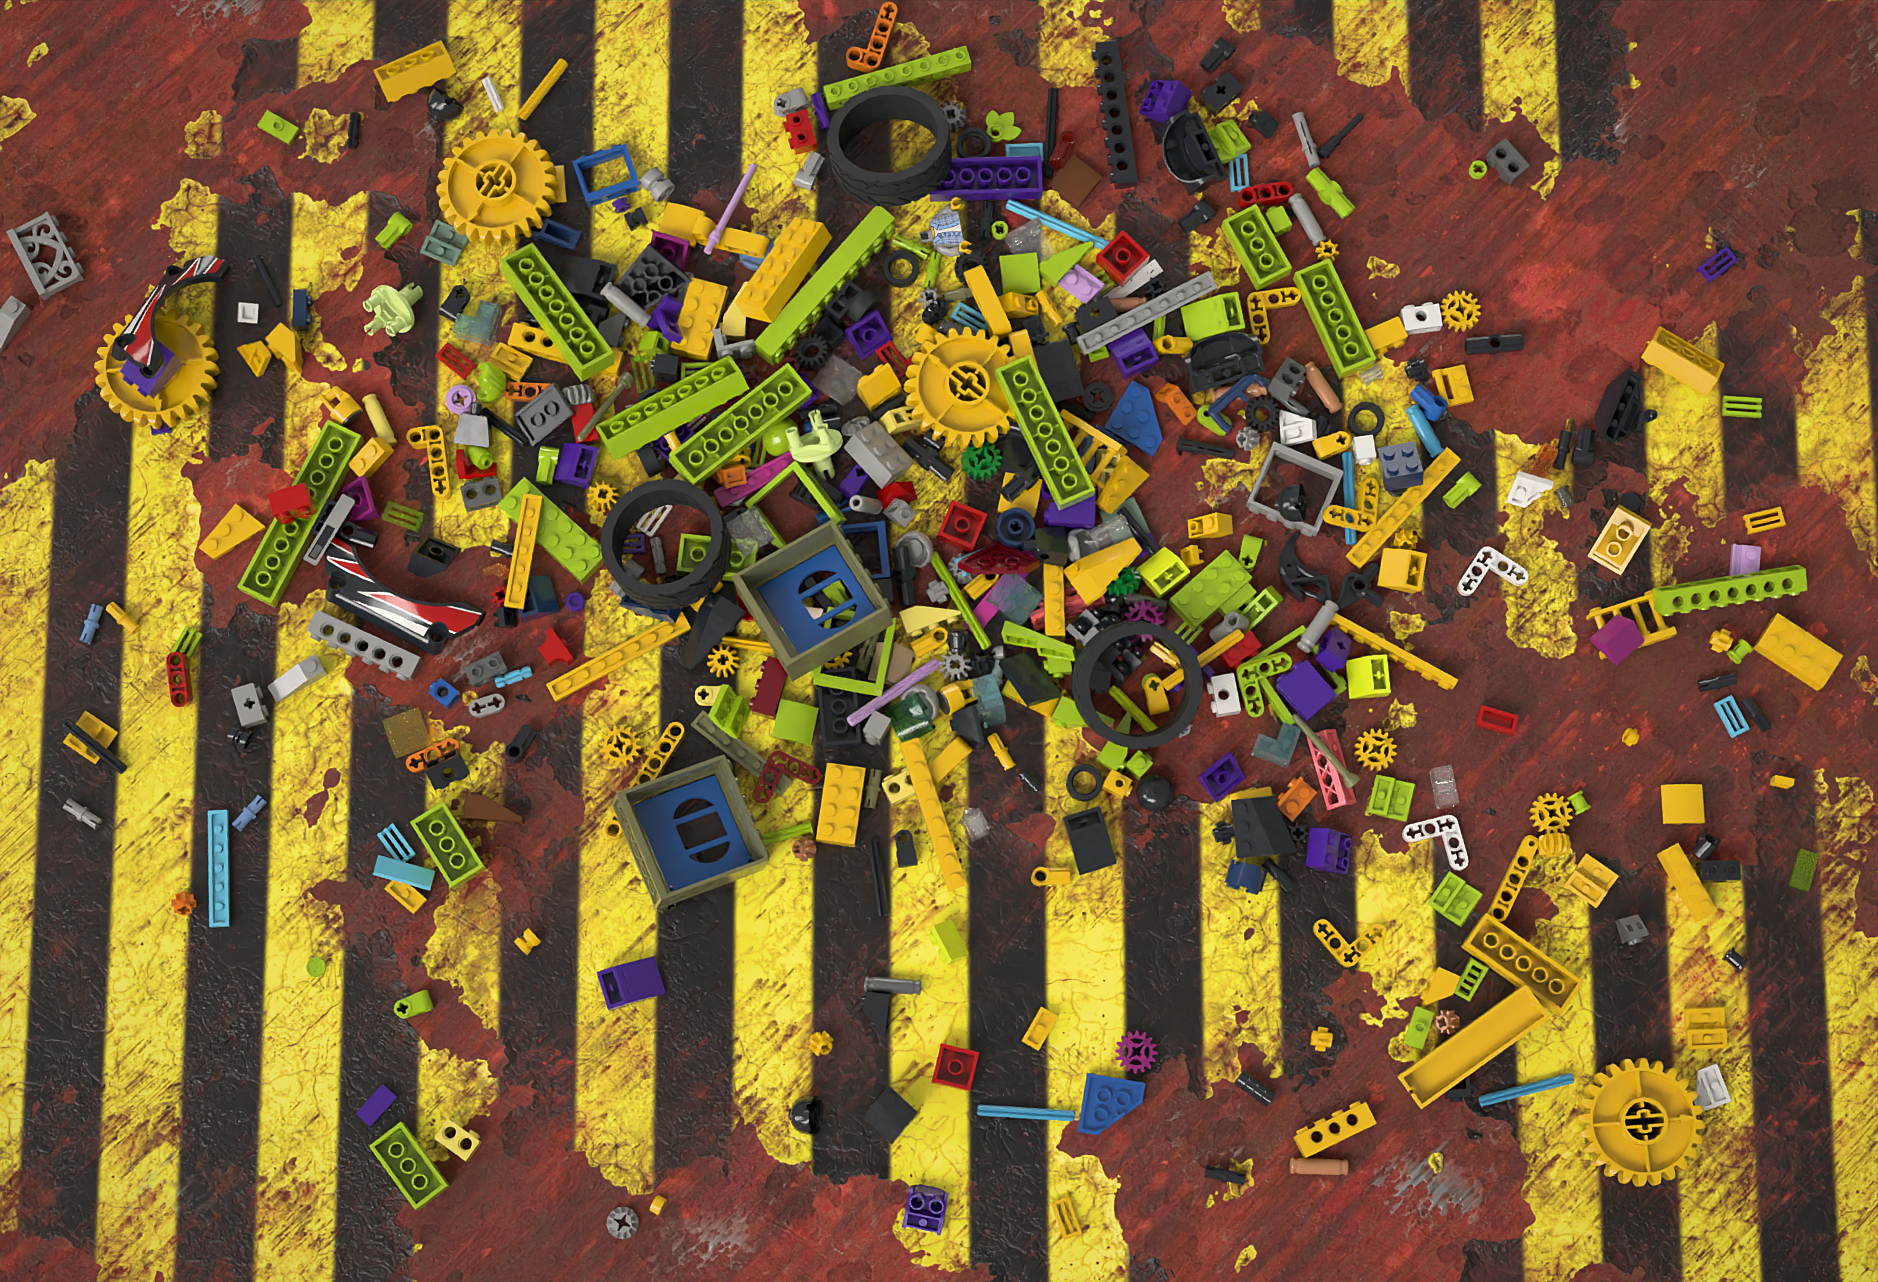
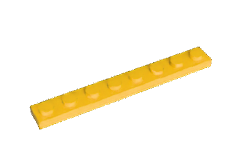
M1447 447L1423 472V485L1409 487L1377 521L1376 526L1369 530L1345 557L1360 569L1453 470L1461 459Z
M680 612L676 623L663 621L546 685L555 702L686 633L691 630V627L683 612Z
M1335 613V616L1329 623V625L1336 626L1342 633L1354 636L1353 639L1362 644L1365 642L1371 645L1370 648L1378 653L1382 651L1387 654L1390 660L1394 662L1400 661L1405 664V668L1422 673L1421 676L1425 679H1433L1439 682L1438 685L1446 690L1449 688L1452 690L1458 682V679L1337 613Z
M914 738L900 743L899 745L947 889L951 891L966 886L967 883L919 739Z

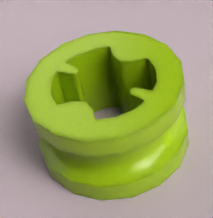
M1479 160L1474 161L1469 168V174L1473 179L1483 178L1487 171L1486 164ZM1474 167H1476V168H1479V167H1480V168H1481V171L1475 173V172H1474V170H1475Z
M1003 221L995 222L992 225V236L997 240L1004 239L1008 234L1007 224ZM996 227H1003L1004 233L1001 234L1000 232V234H997Z

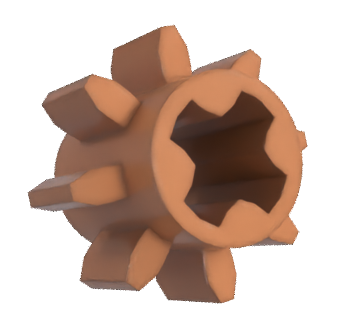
M801 837L800 840H795L792 852L795 858L808 862V858L813 859V856L816 854V845L813 840H809V837Z
M1441 1010V1015L1436 1016V1027L1441 1030V1033H1455L1454 1028L1460 1027V1017L1454 1014V1010Z

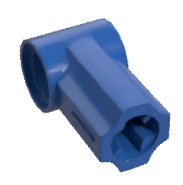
M1422 384L1417 385L1410 393V397L1424 409L1425 416L1432 421H1438L1448 407V403L1444 398L1434 396Z

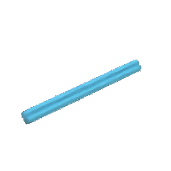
M1009 199L1006 204V209L1084 243L1092 241L1094 247L1103 250L1110 243L1108 240L1013 199Z

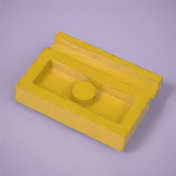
M500 342L487 363L493 364L505 376L520 383L522 377L532 365L533 358Z

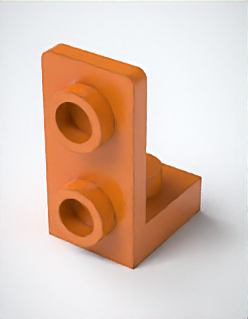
M1166 383L1154 395L1158 401L1166 403L1183 425H1187L1197 415L1196 409L1176 385Z
M742 463L725 468L721 467L710 476L712 480L724 488L747 483L745 467Z

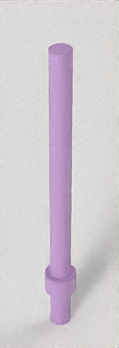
M750 164L715 231L711 232L708 238L709 242L704 249L706 254H711L714 246L722 238L721 234L757 169L755 164Z

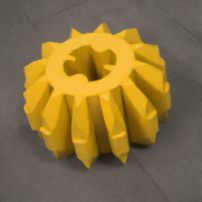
M605 479L602 480V485H599L598 481H596V488L592 486L589 488L593 493L587 494L588 498L591 499L589 504L595 505L594 509L596 511L600 507L602 512L606 511V507L611 510V504L615 505L617 502L615 499L620 498V494L616 493L619 490L618 487H613L612 481L606 485ZM602 493H605V495L607 496L606 499H603V497H601Z
M719 645L720 651L713 648L712 651L715 655H708V658L712 661L707 662V665L713 666L710 671L711 673L717 671V677H720L723 672L724 677L727 678L728 671L734 675L735 671L733 668H739V664L735 662L740 661V658L735 656L736 650L730 652V646L723 650V646ZM721 658L728 659L726 665L721 664Z
M1564 833L1545 834L1538 838L1537 849L1539 854L1544 857L1563 856L1570 852L1571 842L1569 841V836Z

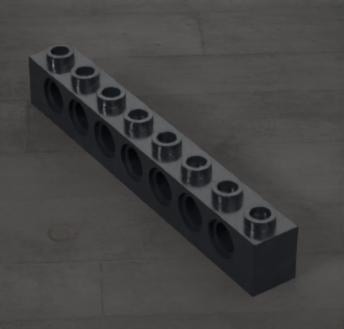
M1118 41L1097 42L1092 50V59L1097 64V67H1094L1095 78H1099L1097 94L1098 96L1101 95L1102 102H1099L1100 113H1104L1102 129L1107 133V137H1104L1105 148H1109L1110 154L1107 155L1108 166L1112 168V172L1109 173L1110 183H1114V189L1137 187L1138 177ZM1109 60L1111 64L1105 65L1102 61ZM1110 77L1114 81L1109 83L1105 81V78ZM1114 95L1116 99L1110 100L1107 96ZM1116 112L1119 116L1113 118L1110 116V113ZM1119 130L1121 134L1114 135L1112 131ZM1120 147L1124 152L1118 153L1115 151V148ZM1124 165L1127 169L1121 171L1117 166Z

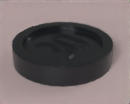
M1627 493L1621 499V506L1634 512L1640 506V499L1634 493Z

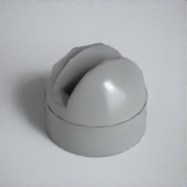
M1003 645L992 649L991 653H996V655H993L994 660L1006 658Z

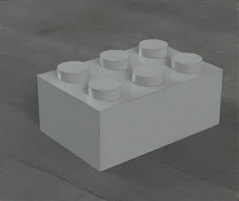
M877 421L853 434L844 446V449L881 489L904 476L914 463L909 455Z

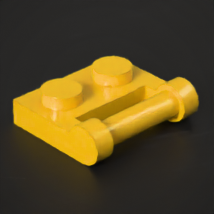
M1465 365L1437 369L1431 372L1432 377L1435 378L1439 396L1447 401L1448 407L1474 401ZM1443 376H1447L1452 399L1447 397Z

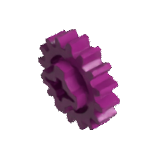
M1143 600L1141 604L1137 601L1134 603L1135 607L1132 605L1128 607L1131 612L1124 614L1128 617L1124 621H1138L1144 618V620L1151 621L1149 623L1162 626L1161 623L1166 622L1165 619H1161L1164 612L1159 613L1160 606L1153 607V601L1148 605L1146 600ZM1140 609L1139 615L1133 617L1135 612ZM1135 634L1138 640L1142 638L1143 642H1146L1148 638L1150 641L1155 639L1152 635Z
M1137 1030L1134 1035L1129 1031L1127 1038L1123 1035L1121 1036L1122 1043H1116L1120 1047L1114 1050L1115 1053L1119 1054L1116 1061H1122L1120 1067L1127 1066L1126 1072L1133 1069V1073L1136 1074L1137 1069H1140L1143 1073L1145 1066L1148 1069L1151 1068L1149 1062L1155 1063L1156 1061L1152 1057L1158 1053L1153 1051L1156 1044L1150 1043L1152 1037L1145 1038V1032L1140 1036ZM1139 1039L1142 1042L1140 1044L1133 1043L1131 1040ZM1124 1045L1128 1049L1127 1056L1125 1058L1123 1056ZM1143 1046L1139 1052L1140 1057L1135 1055L1129 1058L1133 1052L1132 1048L1137 1049ZM1146 1047H1148L1149 1049L1148 1059L1144 1055ZM1139 1061L1141 1065H1132L1130 1062Z

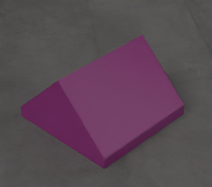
M654 230L651 244L684 271L691 252L690 241Z
M366 475L360 476L341 489L342 494L355 500L348 513L350 522L357 524L380 517L371 484Z
M1620 615L1612 618L1589 639L1616 666L1644 643V639L1634 620Z

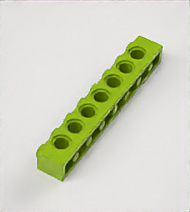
M959 47L823 86L825 100L829 111L843 107V104L851 97L863 91H869L872 88L895 85L911 88L971 71V60L967 47Z
M1793 565L1653 588L1654 610L1662 614V616H1671L1673 612L1679 611L1680 613H1690L1692 609L1708 610L1710 606L1726 607L1728 603L1744 604L1747 600L1763 601L1765 597L1781 598L1783 594L1799 595L1800 592L1807 591L1806 568L1800 565ZM1787 579V583L1782 586L1783 581ZM1769 581V586L1764 589V585ZM1751 584L1750 590L1746 592L1747 586ZM1733 588L1732 593L1728 595V590ZM1715 591L1714 596L1710 598V593ZM1696 593L1695 600L1691 601L1692 596ZM1678 596V601L1673 604L1674 598Z

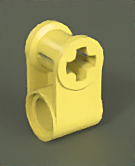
M721 686L698 687L695 691L696 702L702 706H713ZM702 692H706L707 696L705 697V700H702L701 696L698 695H701Z

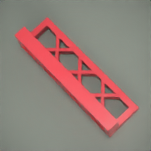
M1074 586L1064 589L1065 620L1082 614L1091 605L1096 607L1106 605L1104 595L1087 606ZM1076 593V595L1072 597L1068 596L1069 594ZM1044 597L1024 604L1035 631L1044 628ZM1035 607H1041L1040 609L1035 611L1031 610Z
M1326 729L1315 733L1347 769L1336 729ZM1307 737L1327 810L1357 803L1353 788L1348 789L1345 786L1344 777L1328 759L1325 767L1321 765L1320 759L1323 754ZM1327 773L1332 776L1331 786L1325 780ZM1333 792L1337 794L1339 801L1335 804H1332L1331 801Z

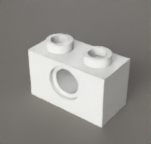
M1428 302L1418 307L1407 305L1399 313L1407 335L1440 331L1443 326L1439 304ZM1416 315H1422L1425 321H1419Z
M1234 673L1211 677L1210 682L1207 683L1208 693L1212 694L1213 701H1211L1212 713L1216 712V717L1239 714L1241 708ZM1221 691L1226 692L1228 699H1220L1218 693Z

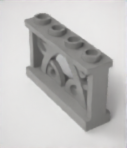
M48 212L16 229L12 228L6 231L33 285L43 300L84 280L82 276L84 273L80 263H75L73 259L76 257L71 247H67L65 242L68 240L64 232H59L57 228L59 226L58 220ZM46 224L50 227L49 233H44L45 229L43 228L40 233L41 236H37L39 226ZM32 230L33 236L20 238V236ZM54 236H56V238L58 239L59 243H58L57 241H55V240H52V238H53ZM33 244H35V251L29 253L28 248L33 247ZM39 244L47 245L57 250L52 268L42 262L33 264L32 261L38 256L40 251ZM64 253H65V255H66L68 261H67V260L63 261V259H64ZM66 266H69L72 269L71 275L67 278H62L57 275L59 271L63 274H67V272L64 271V268ZM44 267L48 269L49 272L47 273L45 271L43 274H40L39 270L40 268ZM54 278H56V279L59 281V282L55 283L54 285H52V286L46 288V286H47Z

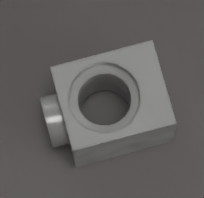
M896 498L892 500L883 512L895 525L906 527L916 514L905 501Z

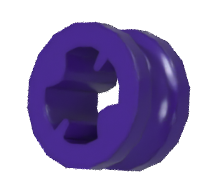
M627 197L619 198L612 203V206L615 207V213H623L631 208L630 204L627 203Z

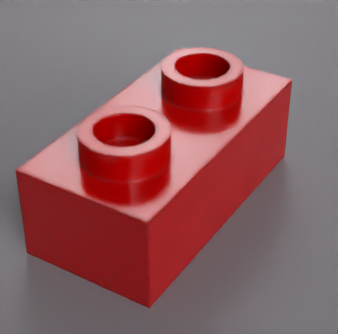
M1481 705L1475 726L1512 736L1514 735L1519 716Z

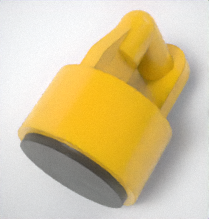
M334 386L326 395L322 394L319 397L331 411L330 416L344 428L351 427L363 414V409L356 401L338 386ZM335 397L340 401L337 406L331 402Z
M971 679L955 681L938 689L936 692L939 707L948 716L965 709V704L982 697V694L977 692L975 684ZM967 689L970 697L964 699L962 691Z

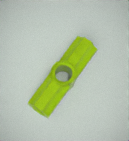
M1319 167L1314 168L1306 176L1305 179L1318 192L1322 202L1330 205L1342 219L1350 215L1355 209V206L1343 195L1341 187L1335 181H1331Z

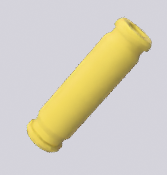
M369 394L362 399L365 409L378 437H383L392 447L397 443L394 433L379 401L376 399L377 396Z

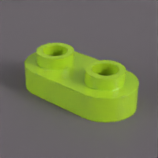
M1204 405L1200 407L1197 412L1198 422L1215 434L1225 436L1226 432L1210 416L1205 417L1203 415L1204 412H1208L1210 406ZM1219 413L1229 425H1232L1228 417Z

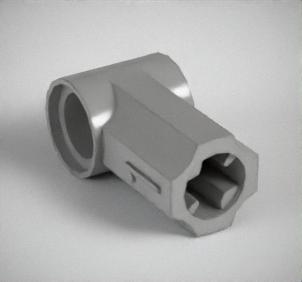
M810 152L802 169L798 170L793 184L811 192L825 158L816 152Z
M631 558L623 565L625 573L637 581L641 579L646 569ZM616 581L609 587L620 598L626 595Z
M1229 612L1225 616L1224 621L1210 630L1209 635L1215 643H1218L1236 629L1244 632L1248 628L1249 621L1247 617L1241 614Z

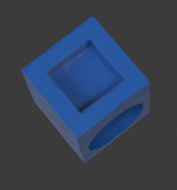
M442 678L438 681L435 680L429 688V694L449 710L461 696L459 691ZM441 689H448V694L445 697L439 696Z

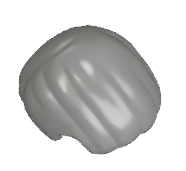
M1079 528L1073 529L1068 533L1066 537L1069 553L1068 559L1073 563L1080 558L1099 551L1098 539L1093 530Z
M908 531L895 544V547L908 546L910 564L913 567L921 568L926 566L933 556L932 542L922 532Z
M917 684L902 693L901 706L914 720H921L922 723L926 724L937 716L939 700L935 691L930 687Z

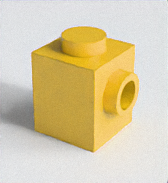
M1112 769L1102 789L1123 799L1124 795L1129 796L1133 788L1130 785L1132 780Z

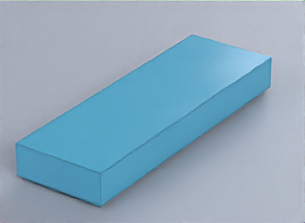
M378 855L373 875L430 891L435 871Z

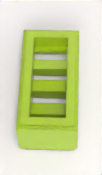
M1470 957L1454 993L1470 1002L1489 967ZM1472 965L1481 969L1480 973L1472 969ZM1468 972L1477 976V979L1475 980L1468 976ZM1464 979L1472 982L1473 986L1471 987L1470 985L1464 983ZM1460 986L1470 990L1469 994L1459 989Z

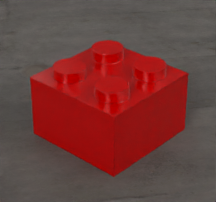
M1122 230L1097 254L1096 263L1123 287L1149 262L1150 255Z
M305 482L267 493L273 516L280 524H291L295 519H307L317 513L311 490Z
M952 500L938 532L937 539L972 553L987 521L988 514Z
M941 1043L932 1083L970 1092L979 1052Z

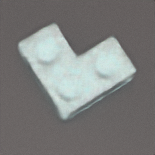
M481 300L476 318L457 313L452 330L455 337L492 346L502 313L500 305Z
M994 673L972 679V687H969L972 698H976L978 703L975 704L979 722H983L984 728L1007 722L1005 706Z
M1283 722L1277 739L1258 734L1250 755L1287 768L1302 729Z

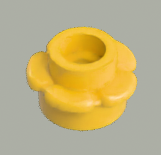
M1627 728L1622 736V741L1628 746L1635 745L1639 740L1638 730Z

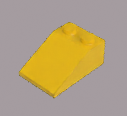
M1618 505L1588 557L1621 575L1652 523L1625 507Z

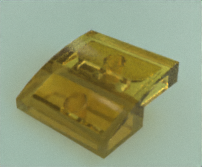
M419 707L382 720L395 758L432 745Z

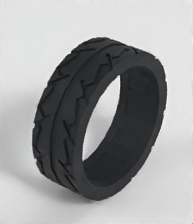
M896 85L872 88L869 91H863L851 97L832 117L828 127L830 130H828L827 144L835 179L846 193L863 203L875 206L882 205L883 207L909 204L911 201H917L929 195L937 188V185L942 183L949 172L950 162L952 161V145L946 114L938 102L919 90L904 86L898 87ZM901 119L918 123L928 129L937 139L933 149L918 164L894 173H876L861 169L844 156L847 144L855 134L863 128L883 120Z
M659 479L645 482L633 488L632 491H628L616 502L603 524L601 552L608 571L627 596L637 603H642V605L653 609H677L687 607L701 598L703 599L715 589L723 575H725L730 563L732 551L731 535L722 514L706 492L695 485L691 486V483L678 479H663L661 481ZM666 505L690 506L705 514L711 523L712 535L710 546L705 558L689 575L672 583L652 585L639 582L625 573L622 563L623 544L629 530L644 514Z
M1124 621L1106 627L1085 644L1074 666L1072 693L1079 714L1097 735L1123 747L1149 749L1168 743L1179 736L1191 724L1201 703L1203 677L1196 655L1178 634L1164 626L1144 621ZM1134 634L1152 635L1166 643L1180 661L1184 675V691L1181 702L1173 716L1153 731L1142 734L1117 732L1101 720L1092 704L1089 684L1093 666L1100 654L1111 643L1120 638Z

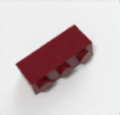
M768 656L767 661L763 660L760 671L763 674L761 679H757L755 685L757 694L756 697H752L749 708H752L751 711L754 715L775 720L788 674L779 659Z

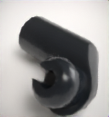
M1648 409L1639 413L1634 432L1643 433L1645 424L1657 418V411Z

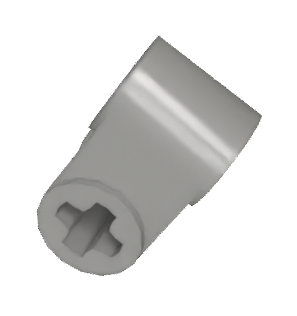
M799 87L777 96L774 100L773 110L776 116L785 117L786 114L807 109L810 103L804 89Z

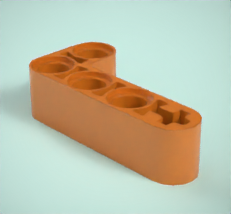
M885 2L882 5L867 50L859 47L848 49L846 60L850 68L865 73L881 69L897 21V6L893 2ZM889 11H891L887 20L886 14H888ZM885 27L888 31L881 32L879 29ZM875 44H880L883 47L880 49H876L873 46ZM856 55L859 59L851 60L850 57ZM875 61L877 64L870 66L868 62Z

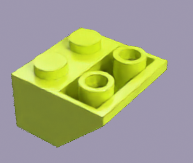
M1163 547L1136 569V571L1140 572L1139 576L1158 599H1161L1190 574V570L1180 558L1166 547Z
M1387 654L1365 656L1346 662L1349 699L1386 697L1391 693Z
M951 919L930 927L929 939L933 946H938L939 951H937V954L942 964L946 962L947 966L969 956Z

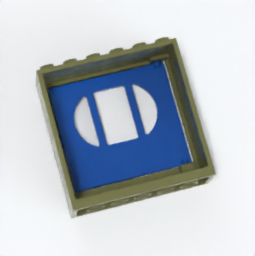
M832 520L731 576L738 595L792 682L893 625L891 617L894 615L886 598L883 599L877 583H873L870 572L862 566L863 562L860 556L853 552V546L849 539L845 540L844 532L840 525H835ZM822 570L836 573L799 594L800 585L810 574ZM842 579L853 598L814 620L802 601ZM857 605L853 618L847 624L834 629L819 626L848 608Z
M725 755L617 792L613 799L612 807L655 910L763 871L769 861L770 854L767 847H764L762 844V834L759 829L756 830L754 825L755 818L752 812L748 811L746 806L747 799L744 794H741L739 780L733 776L731 771L733 769L729 759H726ZM699 798L713 804L709 808L673 819L676 808L686 800ZM718 812L727 835L686 850L676 826ZM730 843L727 853L716 862L700 863L689 857L720 844Z

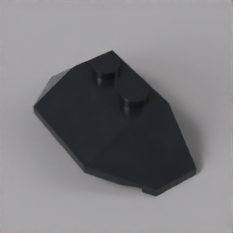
M1627 368L1607 385L1593 418L1599 436L1610 444H1616L1629 436L1642 405V377L1630 368Z

